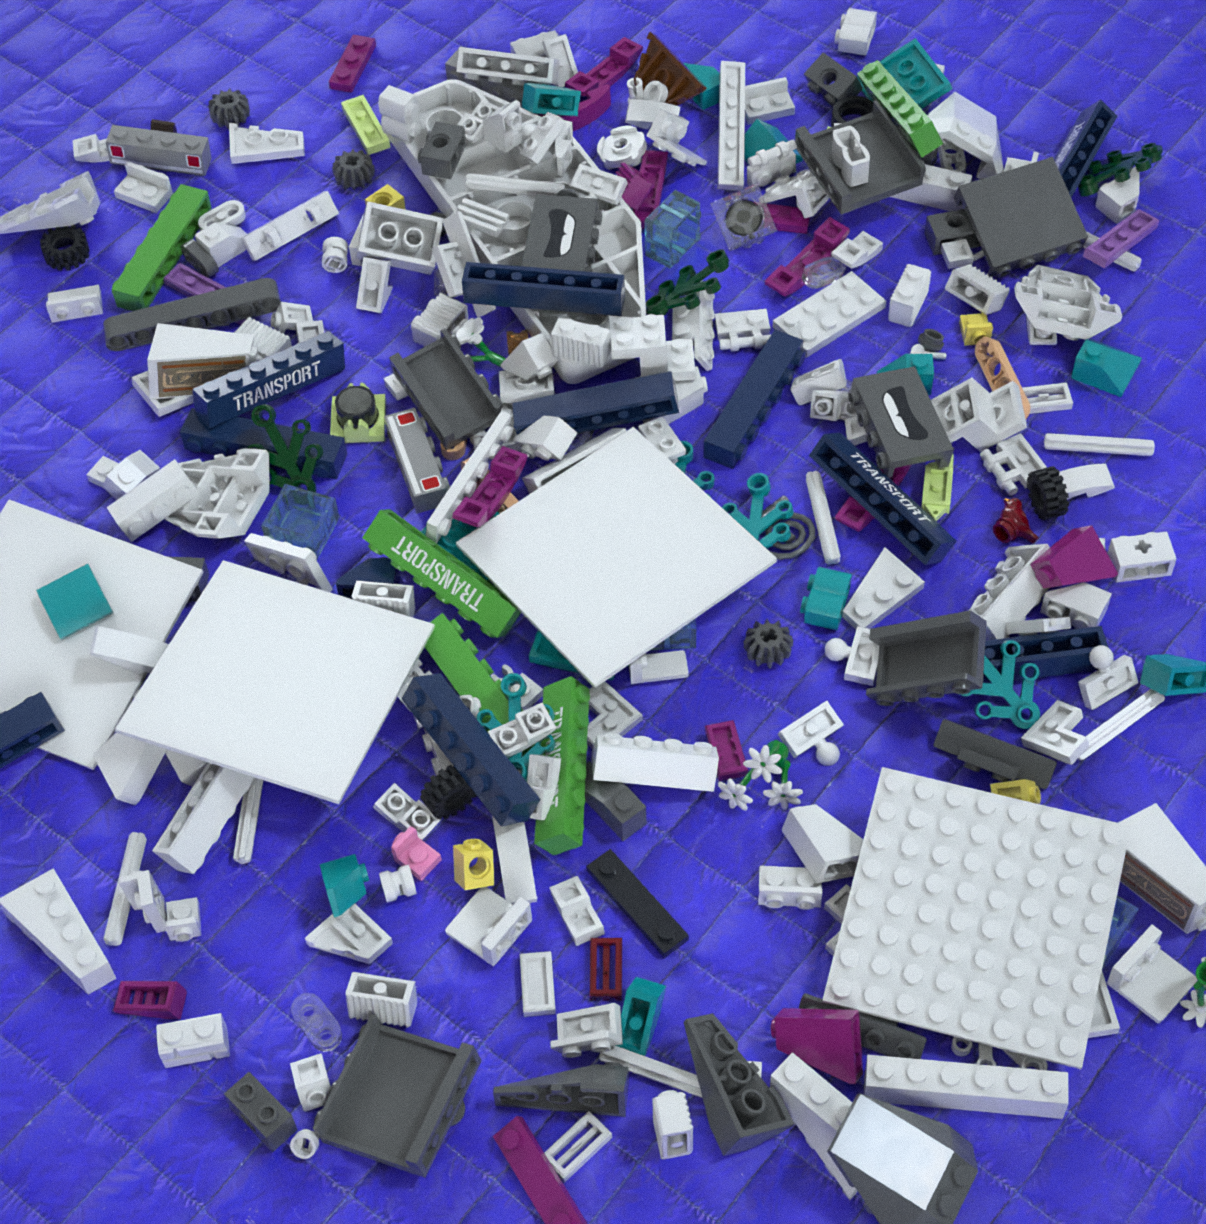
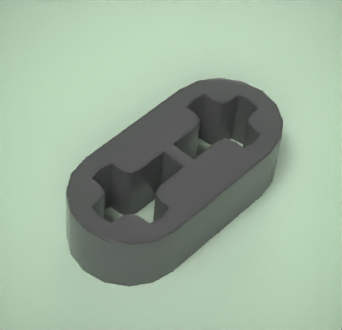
M190 239L180 246L185 259L200 274L210 278L219 272L214 258L194 239Z

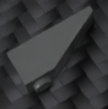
M587 762L585 801L617 836L624 841L647 824L646 806L623 783L593 780L592 762Z

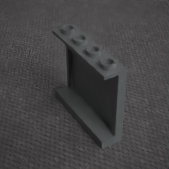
M877 100L873 101L872 113L814 134H810L805 126L796 129V150L840 214L923 185V177L926 172L923 160L917 157L911 143L906 142L901 135L900 128L894 125L889 118L887 110L883 109ZM846 126H852L856 129L860 136V144L865 146L870 155L868 182L853 187L845 183L841 175V169L832 159L833 130Z
M1053 157L958 186L953 197L957 206H964L990 269L987 273L989 277L996 275L997 277H1003L1018 268H1021V270L1028 269L1034 266L1036 262L1043 260L1045 262L1053 261L1061 254H1075L1082 250L1083 245L1088 239L1086 230Z
M371 1014L367 1024H364L360 1029L358 1041L353 1051L347 1055L344 1068L338 1080L332 1084L329 1097L323 1109L317 1113L313 1130L322 1143L426 1178L482 1060L473 1045L462 1042L459 1049L382 1025L377 1016Z

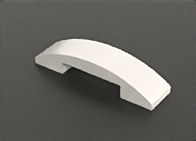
M492 816L505 900L512 905L520 897L529 903L537 902L525 823L521 822L501 827Z

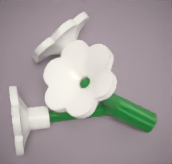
M480 317L476 319L470 318L469 320L467 318L463 319L453 329L451 335L454 334L457 337L460 345L466 342L474 344L485 354L472 356L473 362L488 360L501 367L506 358L491 351L482 341L483 338L480 333L484 329L483 320Z

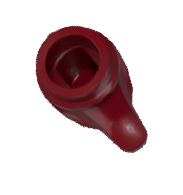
M1005 498V507L1001 511L1000 518L993 526L995 537L1003 543L1014 541L1017 537L1035 543L1038 540V536L1030 529L1021 501L1016 498Z

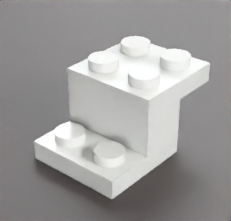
M650 314L642 317L611 319L612 359L640 357L641 377L672 371L674 381L696 379L693 340L676 339L666 341L664 315Z
M970 378L931 399L950 442L952 443L964 437L980 452L1027 428L1019 386L1014 381L989 393L976 380Z

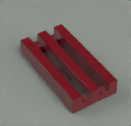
M591 938L590 1001H596L597 998H603V1001H609V998L622 1001V938ZM597 946H603V989H597ZM610 946H616L615 989H609Z

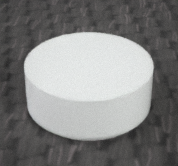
M652 81L647 84L643 92L644 100L664 103L668 96L667 87L659 81Z

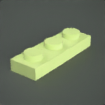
M364 95L341 102L342 110L367 154L371 155L391 148L390 140L383 132L382 126Z

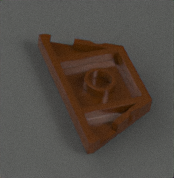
M649 32L647 39L650 42L646 54H641L639 68L634 77L635 86L637 85L636 78H640L643 83L644 92L647 84L652 81H659L668 89V96L664 103L675 106L705 91L707 87L656 34Z

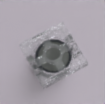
M758 183L710 203L729 251L742 246L743 248H751L754 243H762L765 240V236L777 232Z

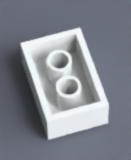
M367 202L363 214L356 259L363 260V257H371L391 261L390 266L431 275L436 263L432 248L439 245L444 218Z

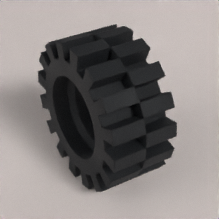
M72 225L70 228L69 226H63V228L55 227V230L50 228L47 230L48 234L44 233L42 235L43 239H40V247L47 265L50 264V267L53 269L56 266L59 271H62L63 267L66 268V271L71 270L70 266H74L76 269L79 267V262L84 264L86 262L85 258L89 257L88 252H90L85 233L80 227L77 228L76 225ZM65 245H72L66 249H59L60 247Z
M1054 466L1032 471L1028 474L1029 477H1027V482L1029 483L1027 484V489L1030 491L1028 496L1032 500L1031 505L1035 507V514H1038V518L1042 520L1065 515L1069 510V501L1067 500L1069 495L1065 491L1067 488L1066 484H1063L1064 479L1062 475L1059 476L1060 471Z
M452 765L447 766L445 771L443 769L439 770L437 776L432 775L430 777L431 782H426L424 784L425 789L421 790V800L434 817L440 820L442 817L448 819L450 814L452 816L457 815L458 810L463 811L466 809L464 806L466 804L470 805L473 802L471 798L477 796Z

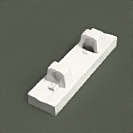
M324 191L241 237V240L252 261H256L338 215L339 212L329 192ZM306 211L310 212L313 221H310Z

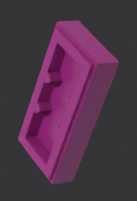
M734 720L706 725L705 734L707 741L712 747L717 748L719 756L717 768L718 781L746 776L748 768L743 765L745 758Z

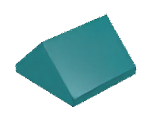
M756 119L744 134V160L749 165L748 158L755 156L756 152L762 149L765 151L776 147L777 143L781 141L788 142V140L778 128ZM796 149L793 150L796 154V164L802 162L803 158Z

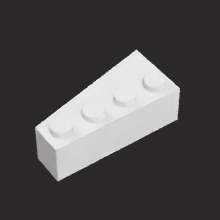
M54 868L0 898V906L6 917L12 923H15L30 940H33L50 959H53L88 995L116 979L108 960Z

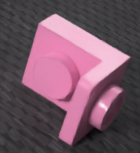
M412 826L405 832L399 833L391 846L394 861L400 866L409 864L412 875L420 881L442 860L440 853L418 838L417 830Z

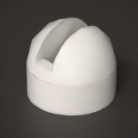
M303 1129L292 1138L290 1142L291 1151L298 1158L308 1159L317 1151L319 1137L314 1131ZM306 1139L310 1141L308 1149L304 1148Z

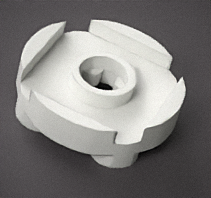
M633 126L614 128L610 131V136L606 139L603 136L599 140L597 152L606 169L621 167L623 162L629 166H637L641 163V157L647 148L644 134L638 132L637 128Z

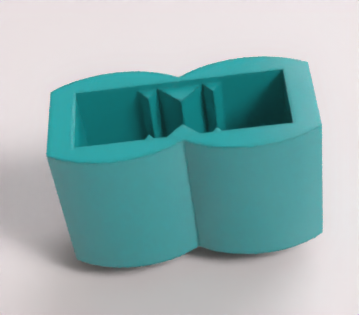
M818 567L816 575L810 574L807 591H810L809 597H803L800 613L805 614L804 623L838 630L850 591L852 574Z

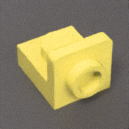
M985 314L960 315L959 324L964 346L976 345L982 337H992L993 325L991 322H988Z
M1023 779L990 784L991 793L1036 804L1041 802V793L1035 781Z

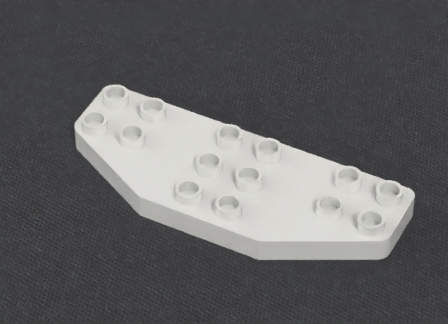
M446 80L414 93L419 105L418 116L422 124L419 136L415 137L411 143L386 134L388 139L446 217L452 215L454 211L457 212V207L462 205L464 198L509 214L510 221L498 237L467 227L480 263L521 266L535 196L468 189L465 186L466 175L473 173L562 183L565 185V189H571V181L580 164L598 170L599 168L574 137L572 142V162L563 177L557 174L555 140L540 162L536 164L526 160L519 154L523 148L524 140L505 153L483 137L475 143L466 140V147L451 180L423 175L421 163H418V153L420 148H424L427 133L432 130L436 121L457 125L466 112L472 114L481 100H485L498 107L509 104V102L460 80ZM521 108L522 127L527 123L537 125L542 117ZM576 192V193L579 195V197H581V198H583V197H585V196H588V195H585V194ZM622 197L618 205L598 199V210H602V224L596 227L599 229L598 244H593V248L596 249L595 263H590L589 266L592 267V272L621 274L625 276V300L622 316L510 307L531 337L543 333L552 348L551 333L559 317L611 329V319L646 316L641 221ZM611 348L608 359L602 368L599 366L595 367L594 364L590 366L589 363L584 364V362L570 361L568 358L564 359L558 356V361L553 367L563 381L569 384H577L634 358L612 359Z

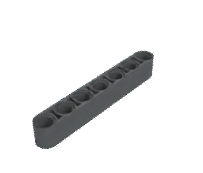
M262 278L109 317L103 322L106 347L111 351H122L150 344L153 341L158 323L209 329L245 320L248 317L252 318L275 312L281 302L277 282L272 278Z

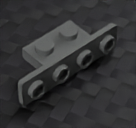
M947 719L942 720L934 741V747L957 755V759L964 761L963 767L976 772H980L981 768L993 772L992 778L1002 782H1008L1010 779L1014 781L1017 779H1027L1035 781L1036 786L1047 789L1057 762L1053 759Z
M806 993L803 994L799 1004V1009L850 1010L823 1003V999ZM859 1012L862 1047L889 1057L921 1059L926 1043L925 1037L897 1027L899 1022Z

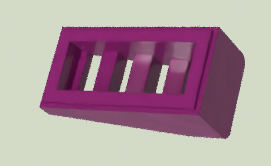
M121 981L113 1011L128 1015L181 1019L187 991L177 981ZM132 991H136L133 1004H129ZM145 992H146L147 995H146L145 1003L142 1004L143 998H144V994H145ZM157 994H160L158 1004L155 1005Z

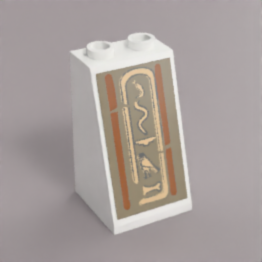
M158 323L147 359L150 399L192 397L193 388L250 365L253 362H257L258 347L254 346V335Z
M1157 803L1119 822L1120 824L1131 826L1120 882L1186 934L1196 929L1199 931L1205 930L1206 866Z

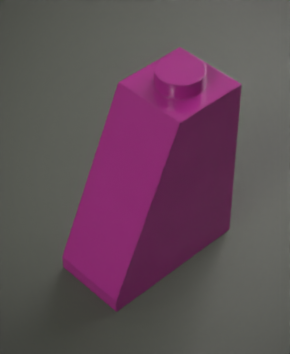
M1092 525L1072 529L1030 564L1043 589L1112 578L1118 575Z
M783 1008L772 1020L771 1035L772 1038H776L777 1050L788 1055L793 1052L803 1062L849 1084H856L863 1075L859 1010Z

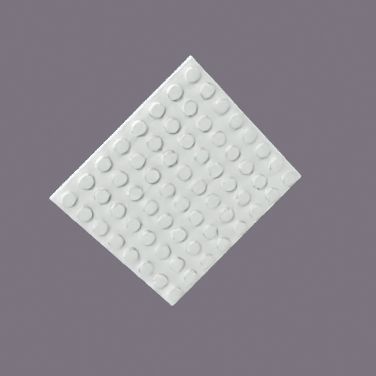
M634 427L456 542V546L594 688L777 562V558Z
M8 500L0 513V713L8 711L22 703L26 698L42 692L65 731L36 748L94 770L97 762L93 754L114 735L116 726L134 699L133 695L139 690L148 674L147 672L137 674L90 655L95 627L100 626L128 632L165 643L204 573L203 570ZM88 563L114 613L61 640L36 590Z
M223 560L115 728V732L340 804L432 634L435 625Z
M882 767L822 1002L1082 1069L1131 826Z

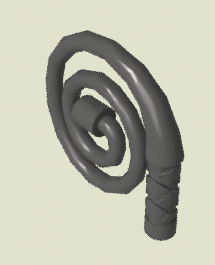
M784 495L762 511V518L776 508L778 502L783 500L789 501V499ZM794 512L791 518L801 520L807 525L809 529L807 541L791 553L769 551L777 560L797 557L811 546L815 539V527L812 521L805 515ZM779 519L765 531L766 536L772 532L773 526L783 519ZM789 520L784 522L789 527L798 529L799 537L795 540L796 536L791 532L790 539L785 541L787 544L776 542L772 546L781 550L795 549L805 539L806 532L804 526L796 521Z

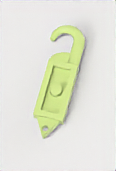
M953 454L949 467L938 469L936 462L928 463L925 466L921 508L935 521L940 519L945 513L949 514Z

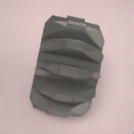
M230 88L225 92L220 90V94H213L212 100L208 101L210 118L219 127L226 125L229 129V123H235L239 126V123H246V118L250 116L248 99L246 95L241 94L240 90L234 92Z
M352 149L349 153L343 151L342 156H335L332 171L337 185H342L344 189L352 187L355 191L356 187L364 188L365 183H372L375 168L369 154H364L363 150L355 152Z
M768 618L764 624L755 621L753 628H748L744 640V649L747 651L749 660L756 659L758 667L762 663H767L770 669L774 662L781 666L784 659H789L791 647H793V638L790 636L788 627H781L779 620L774 624H771Z

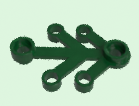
M1148 143L1143 145L1140 151L1122 154L1121 150L1111 151L1106 155L1109 164L1101 165L1099 160L1092 161L1087 169L1088 175L1083 176L1078 185L1080 196H1089L1097 193L1099 190L1098 183L1113 175L1117 183L1129 180L1134 164L1137 172L1150 169L1152 163L1162 158V146L1156 145V143Z
M720 249L710 253L706 258L708 266L699 273H696L692 265H687L680 269V276L676 286L672 280H666L661 283L658 295L646 301V314L666 315L668 309L683 305L688 310L698 307L701 303L695 292L706 290L709 295L718 292L721 289V285L716 277L703 282L700 281L714 271L721 273L729 267V258L726 252Z
M267 404L256 406L251 414L252 421L259 427H265L278 453L267 451L269 453V463L286 469L290 478L280 476L275 469L269 468V472L272 475L269 485L273 484L289 490L291 497L297 502H309L307 492L306 494L302 493L300 486L301 484L306 485L307 491L316 495V484L312 480L317 460L323 456V448L319 444L308 445L305 448L306 460L302 472H300L297 460L304 435H307L311 430L310 423L306 419H299L292 424L293 434L288 448L275 423L276 412L274 408ZM264 410L269 413L268 420H265L262 416ZM299 423H303L305 426L303 433L298 430ZM259 443L251 444L247 448L253 449L256 447L265 450L263 445ZM312 447L316 448L318 452L316 457H313L310 453Z

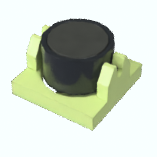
M349 383L347 388L341 390L337 396H332L330 435L344 437L345 443L384 442L385 394H373L364 383H360V386H354L352 383Z

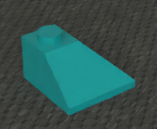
M1086 339L1076 356L1071 378L1122 397L1142 358L1094 339Z

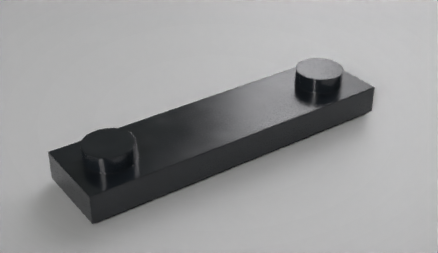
M611 849L586 866L587 872L664 958L689 940V935Z

